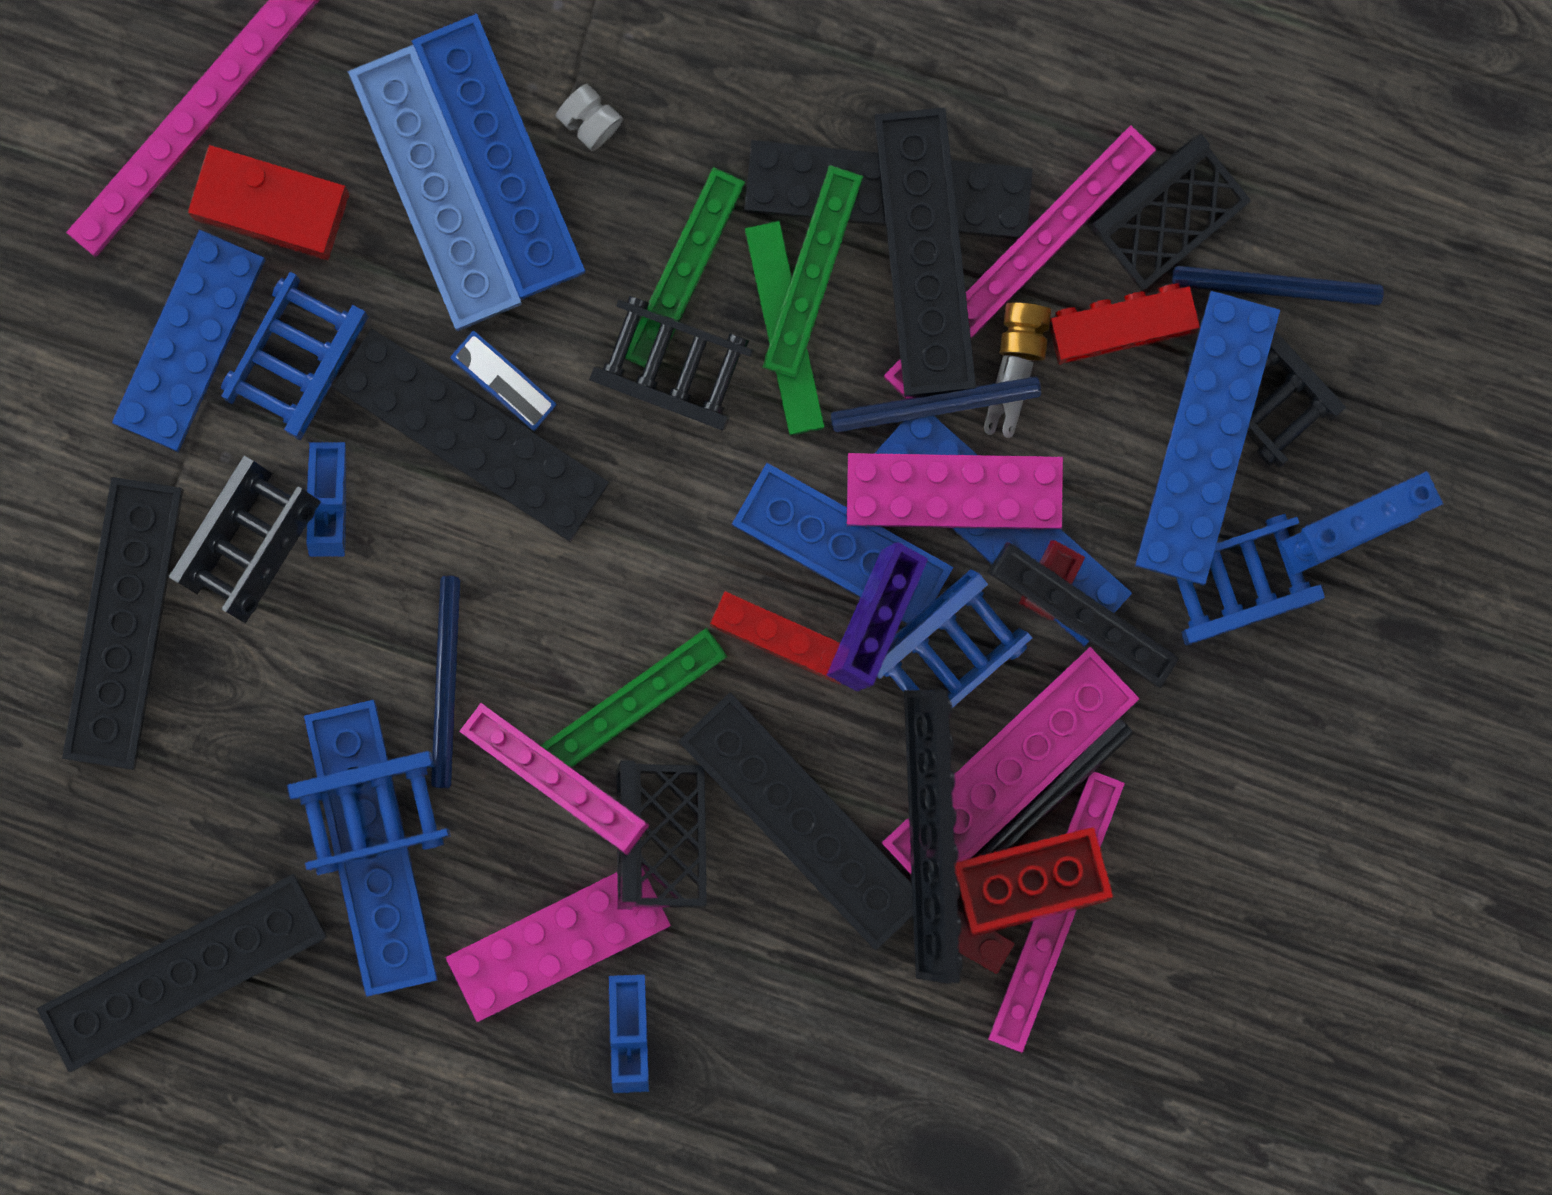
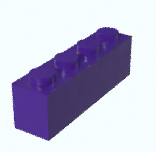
M899 542L881 550L827 672V676L857 692L874 684L928 558Z

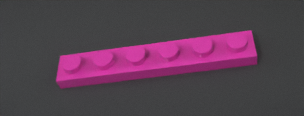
M480 703L459 731L628 855L649 825L482 703Z

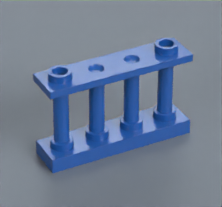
M289 272L286 279L281 277L272 293L275 299L235 372L230 370L225 376L221 385V389L224 390L221 396L227 402L233 404L239 394L284 418L283 422L287 424L284 430L301 441L369 317L365 311L354 305L351 306L349 312L344 310L341 313L296 289L300 279L296 274ZM289 301L335 325L334 329L338 332L332 343L327 341L324 344L279 320ZM272 332L318 356L317 360L321 363L315 374L310 372L307 375L262 351ZM256 363L301 387L300 391L304 394L298 405L292 404L290 406L246 383L245 381L254 364Z
M1427 471L1301 529V533L1279 542L1277 546L1291 575L1294 576L1419 518L1418 515L1442 505L1443 502Z
M1282 514L1266 520L1267 527L1216 544L1210 569L1224 606V610L1221 611L1223 617L1210 621L1208 615L1204 616L1193 582L1176 578L1191 620L1188 622L1189 628L1181 632L1186 646L1319 602L1325 598L1321 584L1311 587L1309 581L1305 582L1302 572L1292 576L1281 554L1292 587L1289 588L1290 595L1277 599L1276 593L1271 592L1254 541L1273 534L1277 544L1290 538L1288 529L1299 524L1297 517L1287 519L1286 514ZM1237 546L1241 547L1258 596L1255 599L1257 606L1245 610L1242 604L1238 605L1220 554L1222 551Z
M970 569L894 636L877 677L880 679L884 675L885 677L890 676L903 692L904 690H920L901 668V660L910 652L918 653L948 689V697L953 708L1009 658L1013 660L1019 657L1027 649L1026 643L1032 637L1021 628H1018L1013 633L1008 629L982 597V590L988 583L979 573ZM964 605L972 606L1001 641V644L986 657L955 621V613ZM938 628L940 630L944 629L974 665L960 680L956 678L928 644V637Z
M426 751L287 785L290 799H300L301 805H305L317 855V860L305 863L306 870L316 869L317 875H323L338 871L337 864L418 844H422L423 850L443 846V838L451 837L450 830L446 828L437 831L425 776L428 775L427 768L435 767L432 753ZM406 774V779L411 780L423 831L422 835L405 839L401 837L389 785L393 783L391 777ZM370 782L371 788L376 789L388 843L367 848L354 793L358 792L357 785ZM335 791L336 797L340 796L353 850L331 856L319 801L322 800L321 794Z

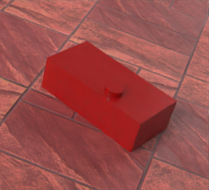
M209 145L188 213L195 221L329 261L350 194L344 185Z
M1094 827L967 859L955 864L956 880L959 883L960 898L971 937L1108 902L1113 898Z

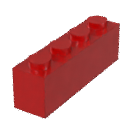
M1179 283L1170 284L1159 288V293L1146 296L1145 291L1135 292L1124 296L1125 301L1111 304V300L1106 299L1091 303L1089 310L1077 312L1076 307H1071L1055 312L1056 317L1051 318L1049 328L1058 365L1196 333L1200 326L1190 286L1180 288Z
M724 592L710 622L711 628L841 686L840 682L827 676V672L840 645L839 642L733 594Z

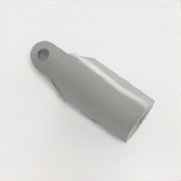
M1003 355L995 383L1030 377L1034 365L1033 362L1016 356ZM1024 400L989 406L984 423L985 433L992 435L995 432L998 420L1005 412L1006 417L1002 429L1003 435L1006 438L1012 437Z

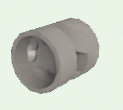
M584 84L562 104L557 111L556 118L569 130L577 129L578 139L591 151H594L604 144L618 129L623 121V117L609 104L602 105L601 96L588 84Z

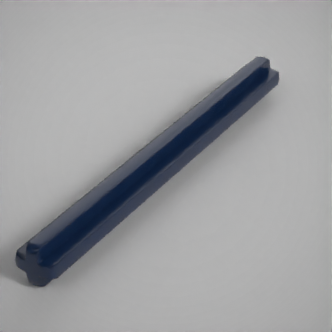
M1176 266L1172 274L1173 284L1179 283L1180 287L1190 286V288L1370 305L1381 304L1384 294L1383 286L1376 284Z
M1034 376L977 386L971 389L834 411L831 413V423L835 432H843L1038 398L1041 396V385L1038 377Z
M442 576L440 579L432 753L435 767H432L431 785L434 788H450L452 777L460 579L457 576Z

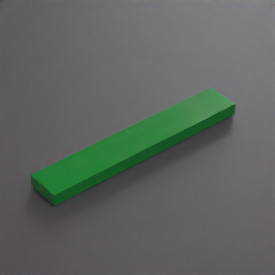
M829 165L762 368L794 379L797 378L863 176Z
M713 167L649 301V310L681 321L740 197L745 181ZM642 316L627 352L626 361L645 368L661 323ZM674 328V330H673V333H672L671 339H670V341H669V344H670V342H671V340H672V337H673V335H674V333H675V331H676L675 328Z
M779 221L745 228L769 344L792 279ZM806 348L796 379L776 373L789 436L824 429L810 359Z
M705 628L540 746L564 764L573 768L728 656L708 628Z

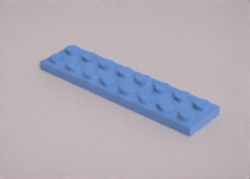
M414 45L348 71L456 331L522 305Z

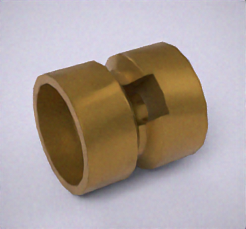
M1007 303L1004 325L1008 328V331L1002 334L1000 355L1016 356L1029 361L1045 360L1048 339L1043 336V333L1049 330L1051 309L1029 303Z

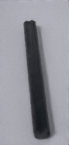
M1117 720L972 858L1010 849L1018 844L1133 735L1132 729L1123 720Z

